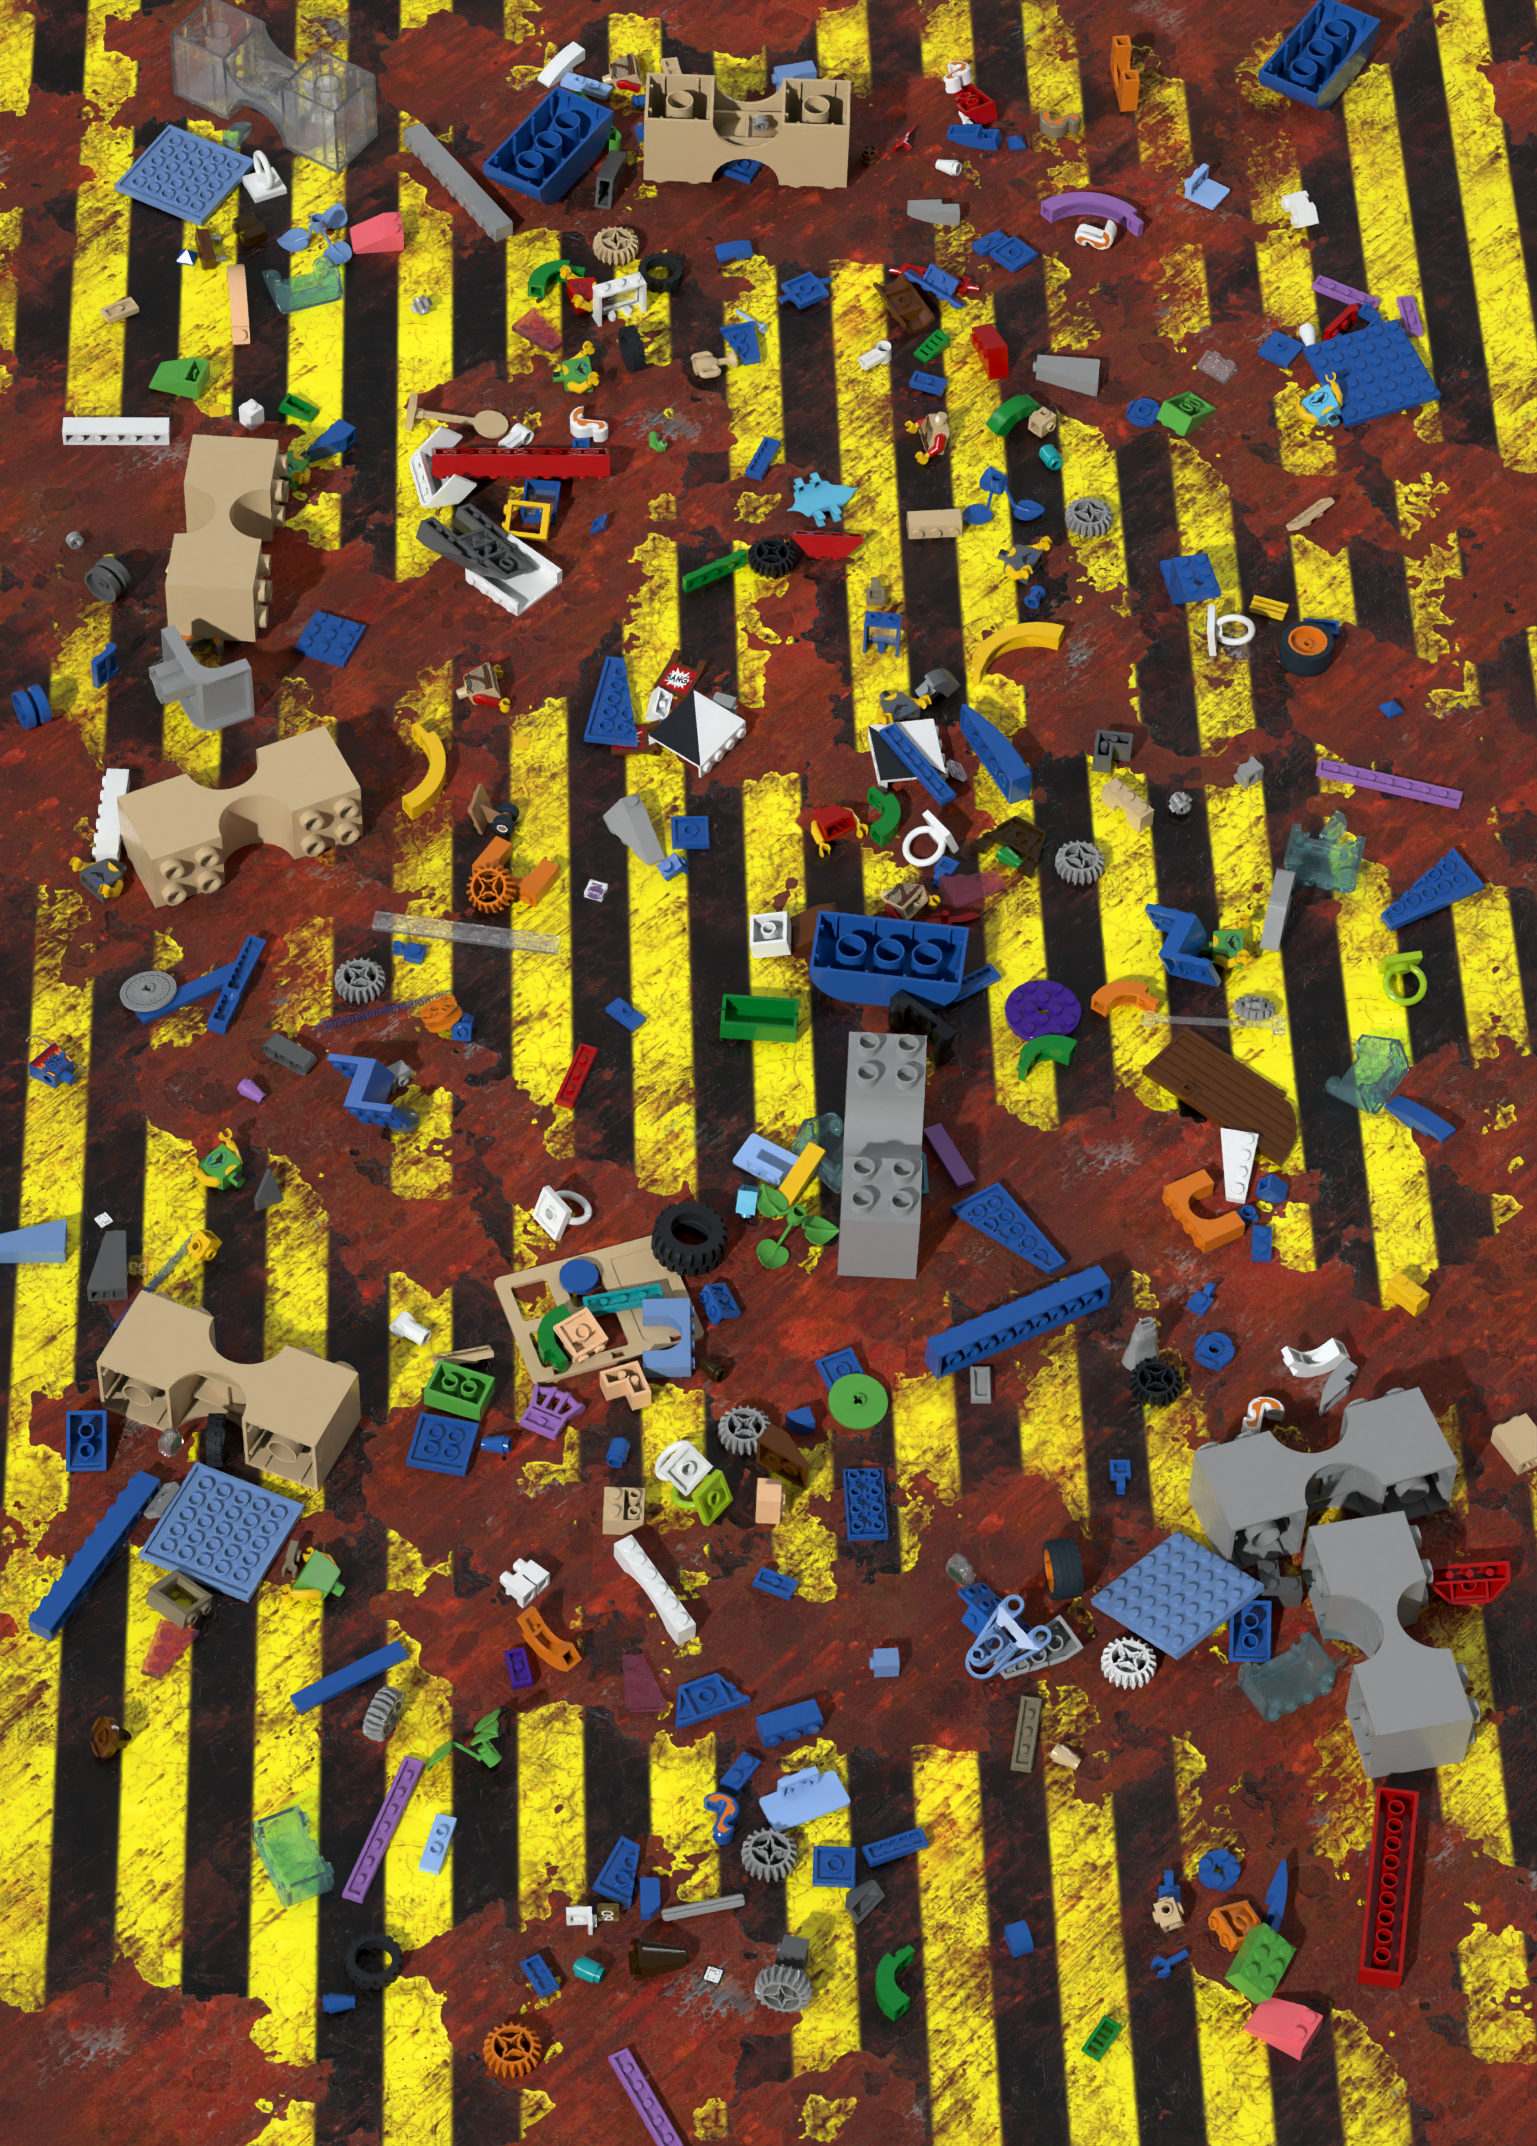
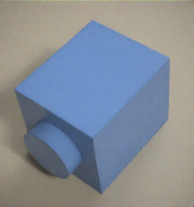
M898 1648L873 1649V1657H869V1668L874 1671V1678L899 1676Z

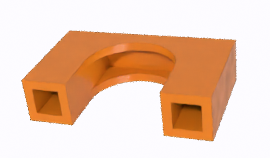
M1129 35L1112 37L1110 69L1120 112L1137 111L1140 79L1137 69L1130 70L1132 45Z
M495 836L473 863L472 877L475 876L473 870L479 872L478 866L481 865L485 868V863L490 865L497 863L498 866L500 864L504 866L512 856V843ZM543 859L531 874L520 878L514 877L511 881L516 882V885L512 887L516 892L511 893V896L523 901L525 904L537 907L560 878L559 866ZM490 874V875L486 876L485 878L488 879V880H491L493 877H496L498 874Z
M1204 1169L1164 1186L1162 1199L1164 1204L1172 1210L1175 1219L1182 1223L1184 1231L1193 1238L1195 1246L1200 1248L1203 1253H1206L1244 1236L1245 1223L1236 1211L1212 1220L1199 1218L1192 1213L1189 1208L1190 1205L1213 1194L1214 1182Z

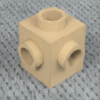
M1044 406L1038 411H1034L1029 417L1028 429L1040 438L1048 432H1052L1056 427V415Z
M1163 1897L1158 1900V1903L1153 1904L1155 1911L1152 1912L1156 1924L1160 1923L1165 1933L1185 1926L1181 1916L1185 1914L1181 1902L1177 1903L1174 1897Z

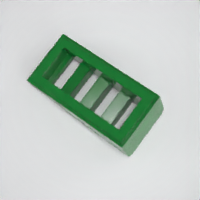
M936 330L914 352V356L927 364L950 347V337L941 330Z
M288 393L280 404L278 411L311 423L319 409Z
M1104 2015L1081 2051L1097 2062H1100L1122 2032L1123 2026ZM1106 2026L1114 2032L1111 2034L1103 2028ZM1101 2032L1109 2037L1108 2041L1099 2036V2033ZM1097 2039L1105 2045L1101 2047L1093 2041ZM1090 2046H1093L1094 2048L1098 2049L1100 2053L1096 2054L1088 2048Z

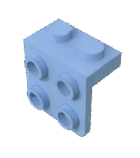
M1203 163L1199 168H1196L1190 178L1186 179L1184 197L1210 210H1214L1229 194L1230 189L1209 179V165Z

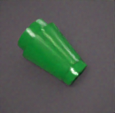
M1004 845L1001 846L995 856L998 862L1016 869L1023 861L1009 846L1006 847Z

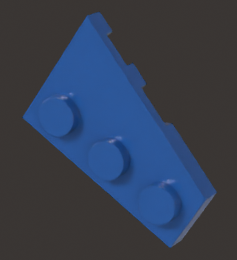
M753 321L719 327L720 333L744 366L761 363Z
M621 1836L594 1883L592 1890L630 1909L640 1845Z

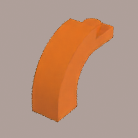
M1127 980L1115 981L1101 987L1092 996L1091 1009L1107 1017L1118 1006L1133 1005L1155 1017L1159 1013L1160 1000L1148 994L1149 986Z
M530 1606L516 1618L524 1631L522 1636L537 1655L552 1667L568 1672L582 1660L573 1643L562 1641L549 1630L535 1607Z

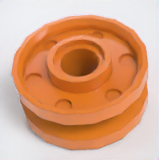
M443 995L427 1003L420 1011V1018L425 1023V1027L429 1032L437 1033L453 1026L461 1018L463 1011L457 1005V1000L453 995Z

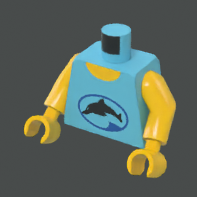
M1332 372L1333 380H1329L1327 375L1325 376L1326 381L1331 384L1330 386L1328 384L1301 401L1300 397L1294 394L1293 396L1297 400L1296 403L1292 402L1291 399L1288 400L1291 406L1296 407L1295 410L1304 421L1313 424L1317 423L1319 426L1329 423L1331 427H1335L1339 424L1338 416L1341 414L1340 408L1343 406V394L1338 383L1335 382L1336 374Z

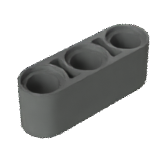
M274 1033L261 1047L267 1057L301 1076H305L317 1063V1058L313 1053L277 1033Z

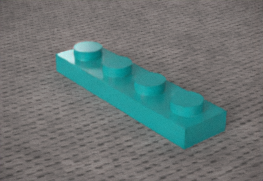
M660 1283L585 1296L582 1297L584 1308L587 1307L593 1316L642 1308V1299H664Z

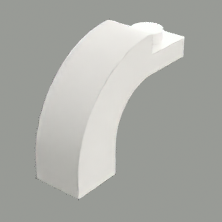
M1334 1338L1312 1351L1300 1352L1289 1346L1281 1350L1284 1355L1283 1360L1290 1368L1292 1374L1303 1378L1328 1373L1334 1370L1345 1358L1351 1359L1344 1344Z

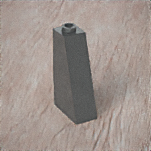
M610 150L597 175L594 207L612 209L626 169L627 152Z
M126 1230L106 1231L87 1285L88 1302L128 1299Z

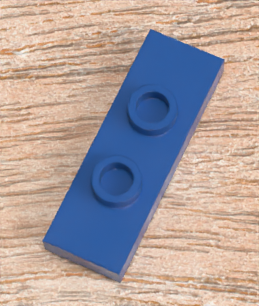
M765 436L748 465L745 476L762 481L781 446V441Z
M989 964L962 977L960 992L952 1002L956 1003L1000 981L1001 975Z
M919 1827L862 1847V1851L869 1866L873 1867L929 1848V1843L922 1828Z

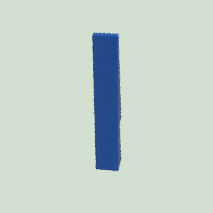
M248 935L208 1018L207 1030L222 1035L226 1034L265 947L266 940Z

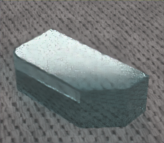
M246 121L233 123L222 136L223 146L235 151L252 132V124Z
M1335 811L1320 833V842L1331 847L1336 846L1347 829L1348 822L1343 813Z

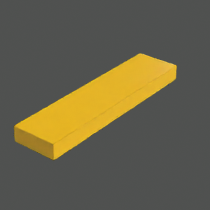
M811 1142L807 1144L777 1190L787 1199V1210L789 1207H792L826 1154V1150Z

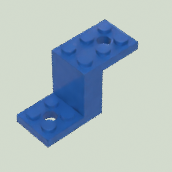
M1207 553L1174 557L1170 560L1160 561L1159 566L1173 605L1203 601L1221 596V591Z
M1148 903L1145 911L1154 928L1169 933L1158 954L1168 974L1219 987L1221 979L1211 960L1204 957L1197 958L1207 937L1198 916L1192 912L1185 913L1176 908L1169 909L1160 904L1153 905Z
M329 1053L327 1061L333 1065V1068L340 1071L343 1077L353 1079L343 1105L349 1111V1114L357 1117L359 1122L364 1125L373 1123L380 1127L388 1125L395 1129H401L402 1127L410 1128L412 1121L394 1105L385 1104L395 1077L390 1070L377 1059Z

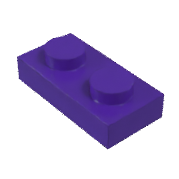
M525 1648L504 1651L512 1689L533 1686Z

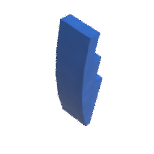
M1399 1095L1384 1105L1386 1110L1411 1130L1416 1128L1426 1137L1431 1135L1441 1144L1456 1132L1453 1126L1430 1110Z
M1282 1859L1265 1901L1266 1904L1271 1905L1267 1913L1266 1924L1271 1925V1928L1279 1933L1287 1897V1864L1284 1859Z

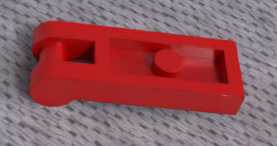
M1356 304L1349 305L1325 328L1323 341L1334 338L1338 333L1346 330L1350 323H1356L1359 310Z

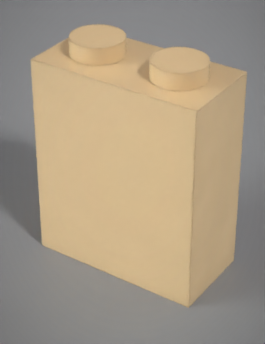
M1526 1413L1521 1416H1515L1509 1422L1498 1424L1494 1427L1490 1441L1517 1475L1537 1466V1426Z

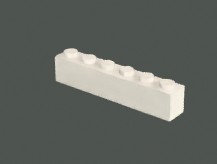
M63 417V445H170V419L162 417Z
M107 768L106 776L102 778L104 790L100 792L102 804L98 806L100 818L96 820L98 833L94 834V844H96V847L92 848V858H95L96 862L106 859L115 866L119 863L121 852L117 797L129 793L130 773L129 769Z

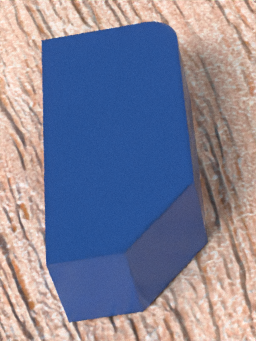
M656 1877L640 1878L641 1920H651L660 1912V1880Z

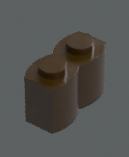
M252 211L233 218V232L238 234L241 242L249 248L268 240L265 227L258 221Z

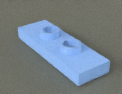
M568 71L560 82L562 87L580 91L583 94L605 101L613 91V86Z
M436 1813L418 1866L419 1871L436 1875L440 1874L457 1818Z

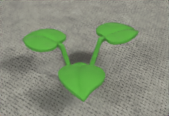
M763 1183L758 1192V1210L768 1218H772L776 1214L779 1217L788 1214L787 1222L789 1224L777 1244L771 1239L762 1240L758 1244L757 1256L766 1268L776 1269L782 1267L787 1262L789 1252L780 1245L792 1226H798L802 1222V1228L806 1229L805 1237L816 1245L826 1244L839 1232L835 1225L821 1217L814 1215L806 1217L807 1212L802 1205H794L787 1210L788 1201L785 1196Z
M497 1708L492 1713L484 1716L473 1729L475 1733L479 1731L480 1733L471 1740L470 1744L473 1746L482 1742V1745L477 1750L479 1754L450 1740L432 1753L427 1763L428 1772L433 1764L443 1759L455 1747L474 1756L478 1761L482 1759L489 1768L496 1765L502 1756L489 1739L499 1736V1722L496 1718L501 1709Z

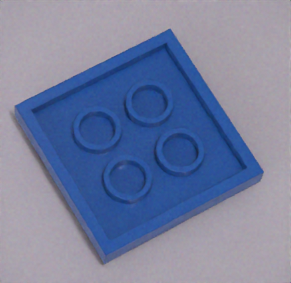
M316 610L296 643L294 652L344 668L366 632V626Z
M420 1412L406 1459V1466L465 1477L478 1434L479 1423Z

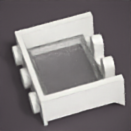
M640 272L592 286L593 314L591 315L598 327L602 326V315L606 314L610 321H615V311L622 310L625 316L630 317L632 315L630 307L635 305L639 306L643 314L646 313L647 283Z

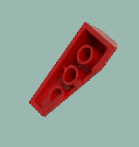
M972 83L961 87V91L953 94L958 110L970 119L982 125L990 124L998 119L995 101Z

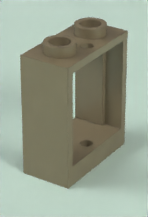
M174 1570L148 1589L146 1604L183 1630L188 1625H193L202 1615L209 1613L212 1607L211 1601L213 1596L180 1572ZM177 1590L193 1601L194 1604L185 1610L167 1596Z

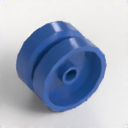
M38 684L27 687L26 692L18 690L12 693V702L16 715L25 730L35 728L37 722L42 725L51 722L52 714L49 703Z

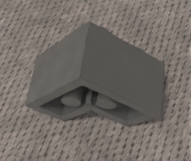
M1097 729L1092 771L1110 773L1112 760L1130 762L1133 733Z
M1258 1560L1255 1576L1257 1581L1264 1584L1265 1591L1258 1595L1259 1601H1272L1271 1608L1301 1607L1303 1596L1301 1576L1280 1577L1278 1560Z
M784 1934L783 1941L778 1942L775 1964L778 1966L784 1964L785 1967L792 1966V1969H800V1973H805L809 1955V1939Z

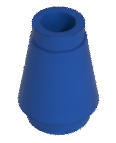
M500 1435L482 1438L481 1440L482 1450L503 1455L511 1452V1437Z
M331 1992L323 1995L324 2012L332 2014L355 2008L354 1995Z

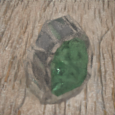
M176 1428L163 1430L158 1439L159 1452L168 1458L175 1456L181 1450L184 1443L182 1434Z
M956 1553L946 1564L947 1573L955 1582L963 1587L974 1584L976 1575L973 1572L972 1565L964 1555Z

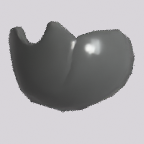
M409 1107L397 1108L412 1121L410 1128L402 1127L401 1129H395L391 1126L389 1128L395 1134L401 1132L404 1135H408V1133L415 1132L420 1124L418 1113Z

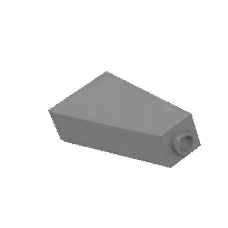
M1037 355V362L1033 361V372H1036V380L1097 397L1100 359Z

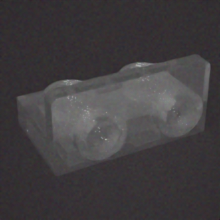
M1208 349L1196 365L1197 369L1224 385L1233 373H1238L1235 362L1230 359L1225 360L1217 351L1212 352Z

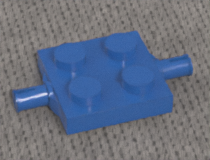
M810 271L781 284V289L786 295L779 297V302L783 304L790 300L799 309H803L829 297V292L824 285L832 282L831 277L827 276L819 279Z

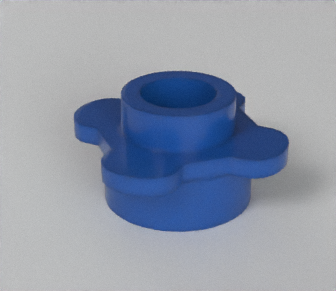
M1245 1205L1236 1211L1245 1225L1250 1222H1257L1259 1219L1255 1208L1250 1205Z

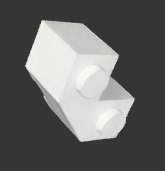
M1299 191L1282 196V208L1285 212H1291L1290 219L1294 228L1319 223L1316 206L1313 202L1310 203L1308 201L1309 195L1307 191Z

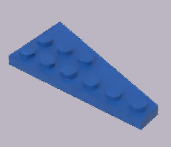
M606 656L585 730L584 742L638 748L624 658Z
M1452 848L1449 854L1442 857L1435 867L1430 868L1419 878L1409 891L1406 890L1398 901L1393 902L1381 914L1380 919L1390 931H1393L1484 890V884L1458 852Z
M999 1182L950 1207L951 1213L1044 1272L1051 1274L1065 1266L1066 1261Z

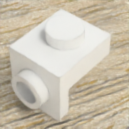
M575 1905L566 1907V1925H588V1935H593V1928L597 1927L596 1914L592 1915V1906L582 1907Z

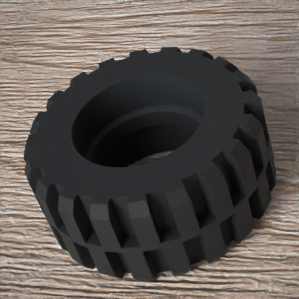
M683 1201L679 1202L678 1205L674 1203L668 1209H663L655 1220L651 1239V1249L655 1259H659L658 1263L662 1267L666 1266L668 1271L672 1273L673 1271L677 1272V1275L680 1276L686 1274L688 1277H694L695 1274L700 1276L704 1275L706 1271L708 1273L715 1269V1266H719L725 1254L728 1233L726 1223L723 1222L724 1219L720 1214L717 1215V1211L713 1208L709 1209L707 1205L703 1203L699 1205L694 1201H690V1203ZM680 1233H693L700 1236L705 1242L698 1245H687L678 1241L674 1236Z

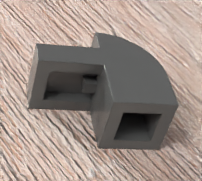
M940 668L927 673L924 676L926 681L915 692L919 698L929 695L932 701L940 693L948 698L960 684L951 672Z

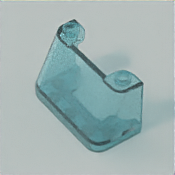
M328 255L315 259L312 273L281 280L280 273L277 270L262 271L263 280L276 308L283 314L340 300L343 295L339 266Z
M1362 1034L1354 1044V1051L1357 1056L1355 1062L1341 1080L1337 1076H1331L1325 1083V1087L1330 1095L1368 1114L1375 1115L1381 1110L1409 1070V1061L1400 1039Z
M834 1112L802 1121L792 1142V1152L800 1157L809 1142L826 1150V1154L814 1174L835 1193L840 1194L842 1188L844 1140L840 1135L843 1131V1122Z

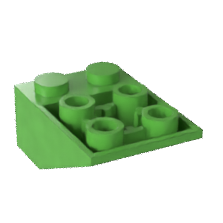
M194 357L161 362L149 388L199 400L210 378V363L207 360Z

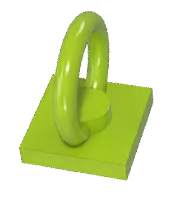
M1421 951L1385 956L1377 967L1378 973L1384 974L1382 984L1386 996L1398 1005L1409 1006L1416 1004L1426 993V977L1422 970L1417 967L1423 958ZM1411 971L1419 980V990L1411 998H1401L1392 991L1390 979L1393 974L1403 975Z
M718 1469L711 1475L706 1474L701 1481L705 1482L692 1495L693 1501L681 1500L679 1498L680 1491L675 1486H673L671 1491V1500L677 1507L687 1510L697 1509L702 1524L708 1527L733 1501L723 1472Z

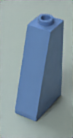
M66 1219L0 1234V1263H66L68 1234Z

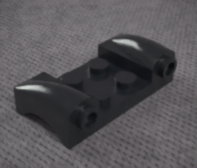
M902 989L891 997L888 1011V1027L892 1031L901 1033L909 1028L914 1034L926 1035L927 1044L932 1045L930 1059L936 1064L943 1065L955 1056V1052L951 1050L952 1042L957 1035L955 1029Z

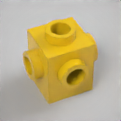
M199 1229L191 1238L187 1249L192 1253L191 1255L194 1259L198 1261H211L216 1256L222 1241L211 1230Z

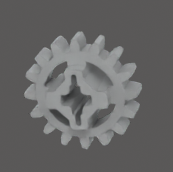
M1245 995V998L1239 997V999H1235L1233 1011H1235V1015H1239V1018H1244L1248 1021H1263V1019L1269 1020V1017L1273 1018L1275 1005L1274 1002H1269V999H1265L1262 996Z

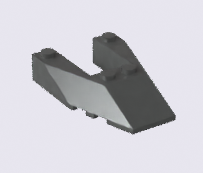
M471 503L458 507L453 521V525L464 535L456 536L434 516L420 522L416 535L417 540L428 549L476 574L508 580L531 571V567L523 555L517 553L515 544L510 543L507 539L508 534Z

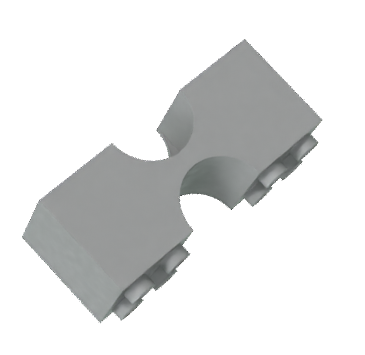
M849 1032L837 1275L916 1279L921 1215L926 1035Z
M1417 1387L1407 1391L1403 1388H1394L1388 1391L1383 1398L1369 1402L1365 1398H1360L1349 1403L1344 1409L1338 1444L1323 1452L1302 1453L1291 1450L1278 1442L1270 1430L1256 1434L1254 1431H1246L1238 1435L1232 1442L1221 1445L1217 1442H1209L1202 1445L1194 1454L1188 1498L1214 1553L1238 1569L1243 1570L1256 1566L1258 1560H1276L1300 1553L1306 1518L1321 1509L1331 1507L1344 1508L1354 1511L1362 1517L1404 1511L1407 1521L1448 1509L1458 1462L1420 1388Z
M1404 1511L1309 1527L1301 1568L1322 1639L1347 1641L1359 1647L1369 1657L1368 1660L1353 1666L1345 1706L1367 1779L1464 1762L1467 1745L1475 1743L1473 1723L1480 1722V1710L1476 1698L1467 1699L1464 1687H1468V1674L1464 1663H1455L1450 1648L1437 1649L1424 1646L1409 1637L1403 1630L1404 1627L1418 1622L1421 1606L1428 1605L1426 1584L1433 1582V1570L1429 1559L1420 1560L1417 1549L1422 1547L1420 1530L1417 1525L1409 1526Z

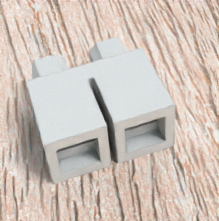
M519 1558L513 1565V1570L517 1573L512 1575L505 1571L500 1576V1582L506 1587V1594H511L517 1600V1604L524 1608L550 1584V1573L532 1560L527 1563Z

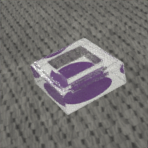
M951 759L945 763L952 777L963 782L968 778L960 763Z
M590 879L584 891V897L602 902L608 889V884Z

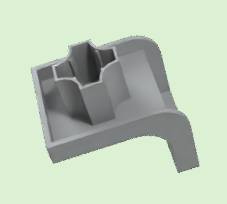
M175 625L161 629L163 662L149 667V676L154 685L155 694L161 704H168L178 700L192 725L202 731H216L255 717L252 668L246 658L218 668L204 667L198 659H194Z

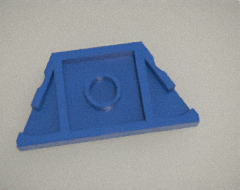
M717 1673L678 1686L676 1730L750 1704V1697L742 1695L736 1690L734 1685L726 1682Z

